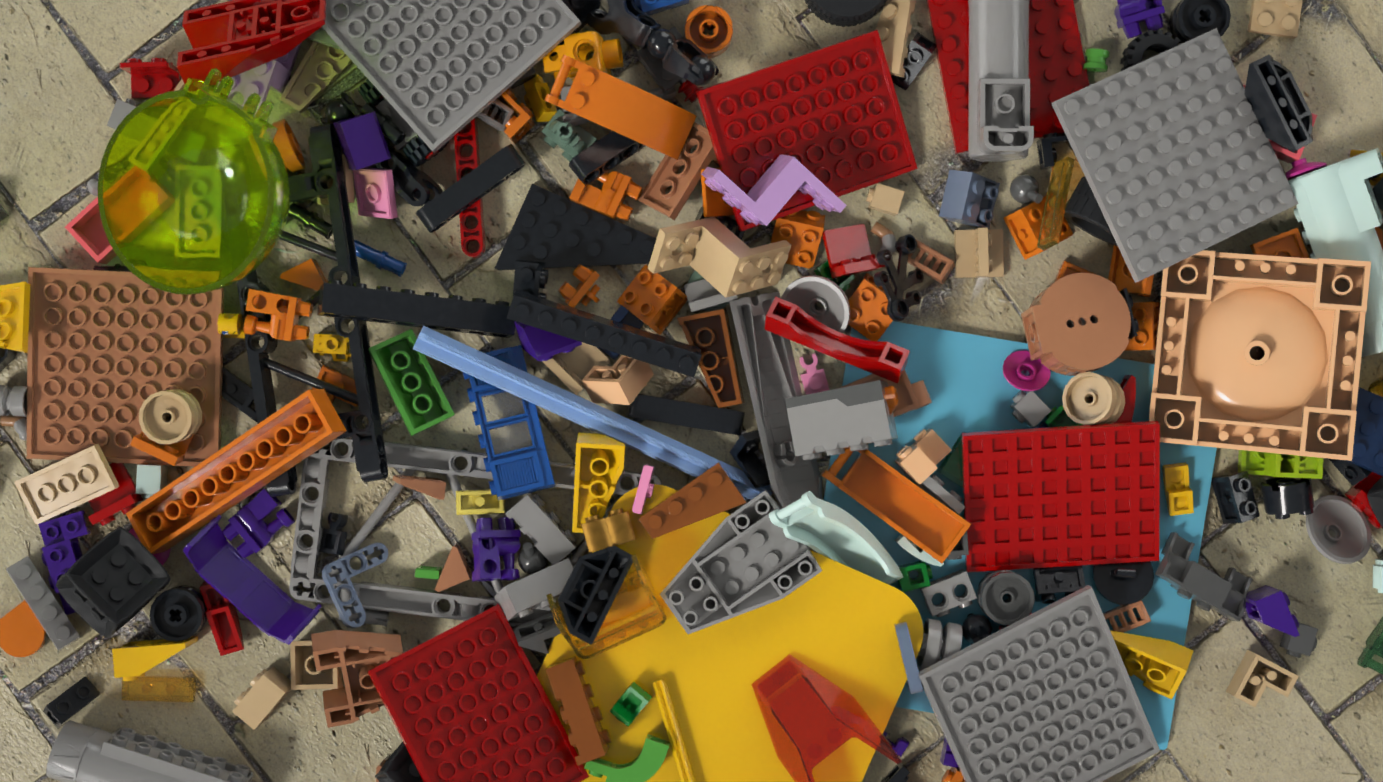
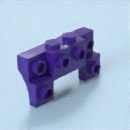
M84 510L38 524L45 547H42V561L48 567L50 573L48 577L49 584L55 590V593H59L66 615L76 611L60 594L56 583L83 556L78 538L76 537L91 533L85 522Z

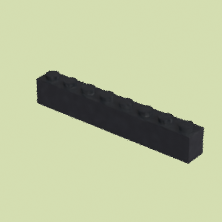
M327 280V283H323L320 286L318 316L423 328L424 325L435 330L510 338L515 334V321L507 319L510 306L509 302L495 301V304L486 303V299L472 298V301L463 300L462 296L449 295L448 298L439 297L438 293L425 292L424 295L415 294V290L401 289L400 292L391 291V287L377 286L376 289L367 288V285L363 283H352V286L342 285V281Z
M516 289L507 315V319L693 378L702 356L701 349Z

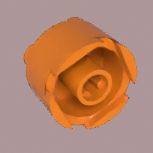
M702 5L689 14L685 24V39L691 40L707 57L713 58L721 55L731 43L733 34L732 20L725 10L717 6ZM704 28L708 30L714 29L713 35H704Z

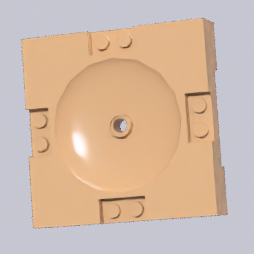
M1202 250L1163 269L1149 421H1158L1160 423V442L1352 461L1371 262L1223 253ZM1253 347H1261L1264 350V357L1260 360H1254L1250 356V350Z

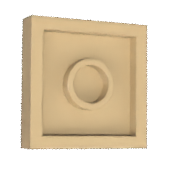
M977 228L975 230L954 231L955 278L1004 277L1003 229Z

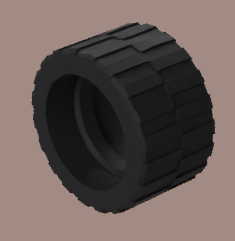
M1082 177L1063 209V215L1081 230L1102 241L1118 246L1086 177Z

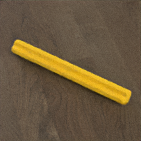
M656 680L653 682V687L681 782H695L666 680Z

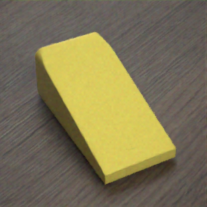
M491 489L456 491V514H505V499L498 501L497 494L492 495Z

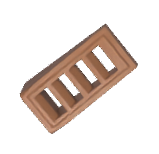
M916 240L917 247L921 250L915 259L911 258L913 253L908 254L907 263L916 269H920L924 274L937 282L944 284L955 266L954 260ZM925 252L928 253L929 255L927 256L924 263H919L922 257L924 256ZM933 258H936L937 261L932 269L928 268ZM944 263L945 266L940 274H938L937 270L939 269L941 264Z
M405 475L393 476L392 480L400 485L439 500H444L446 482L444 480Z
M1142 600L1129 605H1120L1103 613L1105 619H1109L1113 628L1111 631L1124 633L1151 621ZM1133 608H1136L1140 617L1137 619L1132 610ZM1126 611H1127L1128 616H1129V618H1130V620H1131V621L1128 622V623H1127V621H1126V619H1125V616H1124V614H1123V612H1126ZM1116 615L1118 616L1122 624L1119 627L1114 619V616Z

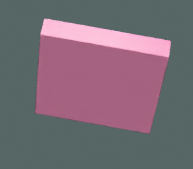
M366 167L353 170L358 215L387 219L397 218L392 170Z

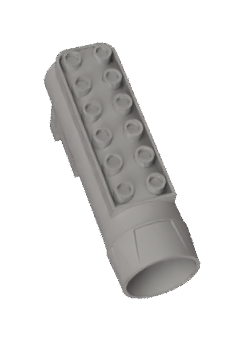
M968 0V156L972 160L980 162H1007L1025 159L1028 156V149L1033 144L1034 126H1030L1029 79L1030 0Z
M71 720L59 732L50 752L46 768L47 777L60 782H252L253 772L246 765H234L221 757L212 758L204 755L199 750L181 748L182 746L178 743L159 741L157 737L152 735L143 736L137 734L131 728H119L112 734L101 728Z

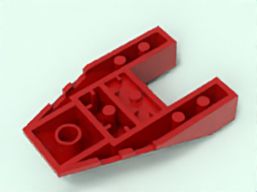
M232 0L184 11L182 26L193 49L178 52L177 69L187 90L204 89L207 86L214 85L286 55L325 24L326 0Z

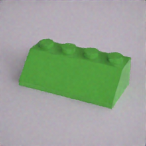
M412 329L368 348L411 436L440 424L455 415L426 356L413 350L417 338Z

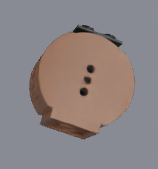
M1074 273L1060 278L1043 290L1033 300L1029 309L1021 314L1031 361L1041 359V364L1056 373L1076 376L1079 373L1096 371L1117 359L1126 349L1129 340L1137 336L1139 329L1137 319L1133 318L1131 309L1133 308V300L1131 295L1128 294L1127 288L1119 292L1113 282L1100 275Z

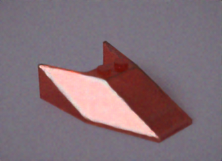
M792 655L786 656L751 684L777 757L795 782H815L812 769L846 741L854 737L868 744L895 763L900 764L902 762L899 753L854 696Z

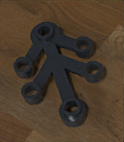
M910 234L899 237L895 243V248L899 253L897 270L889 250L886 249L877 253L878 263L885 265L888 273L886 271L875 273L874 282L878 287L883 288L888 299L887 313L895 322L904 320L909 314V307L921 302V295L917 290L907 292L905 299H903L905 290L915 284L922 283L924 280V275L920 269L910 271L908 277L905 278L908 254L914 253L917 250L916 239ZM890 278H891V281H892V283H893V285H894V288H895L894 291H893V289H892V287H891V284H890Z

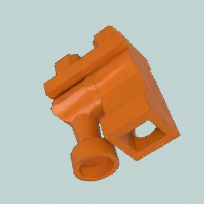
M617 171L607 172L596 179L603 183L601 189L590 184L584 185L580 179L577 180L569 199L614 220L616 217L627 221L630 219L633 208L623 204L626 196L638 200L643 190L642 187L633 182L631 177Z
M249 289L246 311L271 314L270 322L258 321L256 316L247 315L244 321V334L254 335L256 331L270 334L272 338L285 341L309 338L310 327L298 325L299 315L312 316L313 304L302 301V298Z

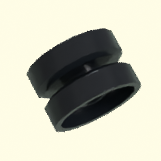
M1225 0L1180 1L1172 10L1169 20L1170 31L1173 37H1177L1180 40L1178 43L1182 44L1216 28L1221 37L1230 24L1231 14L1229 5Z
M182 585L166 590L157 596L151 605L149 616L151 625L156 633L166 640L175 642L187 640L202 631L208 624L205 613L207 607L201 590L194 586Z

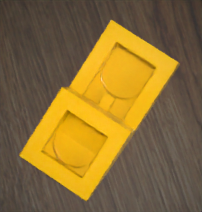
M1184 462L1162 465L1164 491L1169 515L1194 513L1193 490L1189 485L1188 464Z

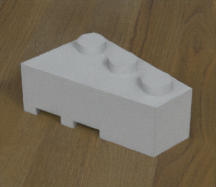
M529 493L505 514L509 519L513 518L520 526V531L524 535L527 534L535 543V547L554 565L577 547L575 543L577 538L569 529L564 531L559 525L562 522L553 511L549 513L545 509L544 505L546 503L538 493L535 495Z
M569 558L504 586L494 598L497 604L500 605L508 622L517 617L523 618L530 615L535 608L541 606L543 609L555 603L554 599L560 596L573 570Z

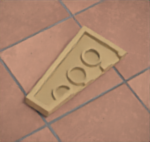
M886 0L875 29L879 32L890 74L894 76L904 77L905 75L903 64L904 58H907L909 48L906 47L908 35H911L912 25H910V18L914 13L916 0Z
M313 41L279 100L302 113L352 63L351 59L342 50Z

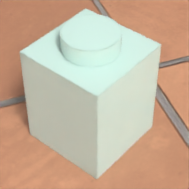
M138 464L136 493L144 494V498H149L166 487L168 465Z

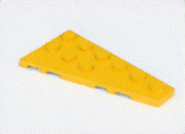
M27 282L0 285V348L28 353L30 284Z

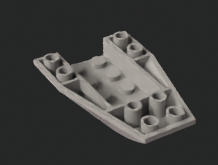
M766 490L726 517L660 593L687 634L781 600L822 571L808 546L787 538L783 528L774 525L770 521L769 513L781 508Z

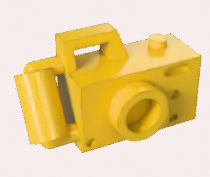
M537 75L524 83L526 90L524 100L527 107L533 110L537 122H549L556 114L557 109L555 105L544 101L546 94H550V90L542 77Z
M314 334L313 353H320L321 356L327 353L332 355L333 361L349 362V357H351L349 338H344L340 335ZM337 354H344L345 359H337Z

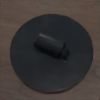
M1150 561L1097 564L1093 567V581L1098 592L1105 599L1115 604L1129 605L1140 601L1149 593L1154 581V572Z

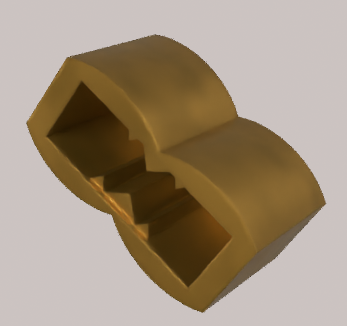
M619 508L609 511V516L600 519L599 514L585 518L586 523L581 525L589 553L636 540L628 511L623 512V509Z

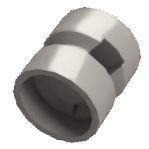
M0 385V416H9L11 413L13 416L27 417V386H14L12 388L8 385Z

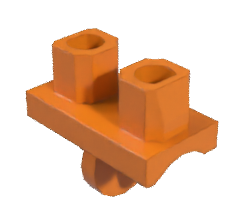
M579 264L572 273L581 281L578 286L574 288L568 282H565L558 290L563 298L566 299L565 302L573 308L585 294L586 296L581 301L585 306L591 300L596 303L600 301L595 296L601 289L598 285L595 284L589 291L600 275L592 268L589 270L587 267Z

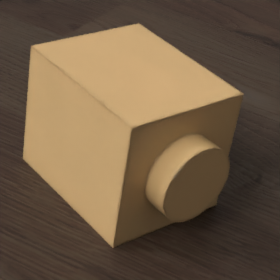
M877 183L874 188H869L866 201L870 202L868 208L896 216L898 215L905 191Z

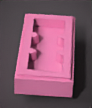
M647 464L643 466L632 508L634 513L642 514L646 498L651 499L654 484H651L654 466Z

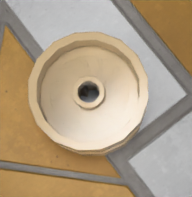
M1093 372L1079 373L1070 379L1064 388L1062 402L1067 416L1076 423L1084 425L1112 424L1123 413L1125 395L1120 384L1113 378Z
M179 389L164 390L151 394L143 402L139 410V423L142 431L150 440L158 444H173L191 438L198 431L202 423V410L199 402L192 394Z

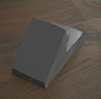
M558 610L513 628L520 647L545 654L549 653L545 640L566 632Z

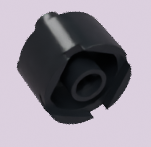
M1274 477L1267 479L1266 483H1261L1265 512L1268 515H1275V519L1290 518V514L1299 513V515L1314 513L1313 508L1315 505L1311 478H1300L1299 480L1288 477Z

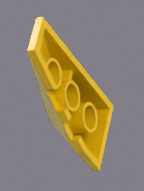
M578 432L572 532L583 533L581 524L586 523L585 518L598 514L600 519L603 518L624 469L625 444L604 434Z
M1110 630L1128 675L1137 676L1144 681L1143 686L1147 689L1172 699L1187 672L1193 650L1169 640Z

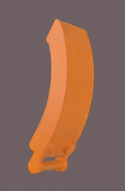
M563 54L561 68L550 94H546L544 101L678 160L697 115ZM571 67H574L578 71L565 101L558 99Z
M845 448V453L840 454L829 470L823 472L822 476L943 564L971 524L868 449L858 451L860 455L844 477L839 480L835 476L854 452L850 448Z

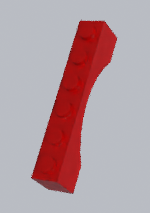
M775 297L766 314L765 330L898 384L907 365L910 350L888 341H869L840 333L817 321L798 305L779 297Z

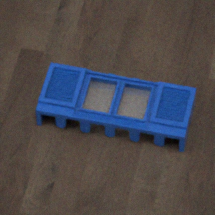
M521 345L485 353L527 372ZM463 372L464 379H469L471 388L467 389L470 403L475 402L477 411L472 412L475 426L480 425L482 434L478 435L481 449L486 448L488 457L483 458L486 472L491 471L493 480L489 481L491 494H497L499 501L555 487L536 405Z

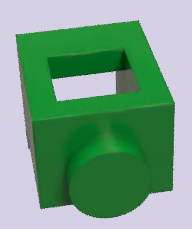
M921 560L900 566L897 565L903 575V578L897 580L899 589L902 592L931 586L929 579H932L933 575L929 564L926 565ZM916 570L918 572L917 577L914 579L910 578V572Z

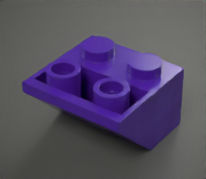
M515 321L522 349L537 361L550 360L553 358V355L561 352H571L575 347L582 345L580 341Z
M1268 585L1247 592L1246 612L1249 618L1291 636H1300L1297 630L1299 628L1298 620L1289 610L1290 600L1285 592Z

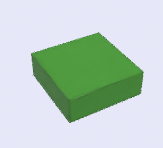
M419 566L415 569L416 578L439 579L442 573L441 567Z

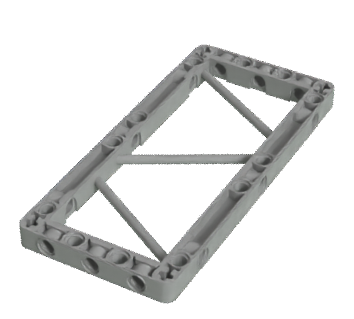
M352 438L333 440V442L331 441L327 444H331L330 449L317 450L304 460L289 586L290 594L295 599L334 604L331 596H324L322 594L321 587L325 585L322 576H318L316 570L318 556L321 555L319 549L324 529L322 526L323 511L327 506L330 481L327 479L329 461L336 460L356 463ZM384 441L388 467L405 469L401 474L405 476H413L416 470L444 473L455 499L456 491H462L456 475L493 479L491 471L486 472L483 458L488 457L487 453ZM341 442L348 445L349 450L346 455H342L338 451V445ZM459 456L465 457L468 461L465 469H459L456 465V459ZM549 461L555 487L574 489L575 464ZM622 471L613 493L618 494V496L605 512L603 518L608 517V512L611 511L613 505L621 496L638 486V477H641L642 473ZM652 475L654 484L662 485L660 478ZM629 476L634 480V486L631 489H624L622 487L621 479L623 477ZM395 482L344 550L343 556H340L338 559L358 549L404 488L403 485ZM311 487L318 489L319 496L317 499H312L309 496V489ZM463 515L470 534L476 532V521L473 515ZM305 534L313 538V545L310 547L306 546L303 542ZM586 540L583 541L570 559L573 568L578 558L586 555L588 552ZM332 569L329 576L336 578V575L339 574L338 569ZM500 579L491 581L497 594L503 588V584ZM341 581V582H338L337 584H334L333 586H334V588H336L337 586L342 585V584H345V583H344V581ZM364 581L361 583L352 582L363 609L466 621L486 611L488 605H497L495 598L489 596L470 597L462 596V593L437 592L431 589ZM303 583V587H315L314 590L308 589L302 593V589L298 588V585ZM343 588L338 592V598L342 602H347L350 598L348 590ZM441 599L448 600L451 605L450 610H442L439 606V601ZM352 603L350 605H347L346 607H353L355 605L354 603ZM552 604L543 609L541 606L535 608L530 615L523 618L517 617L509 621L510 626L517 627L557 610L560 613L561 619H563V615L559 605Z

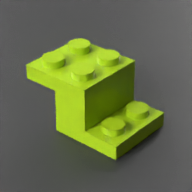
M1239 450L1238 473L1247 471L1249 475L1323 479V458Z

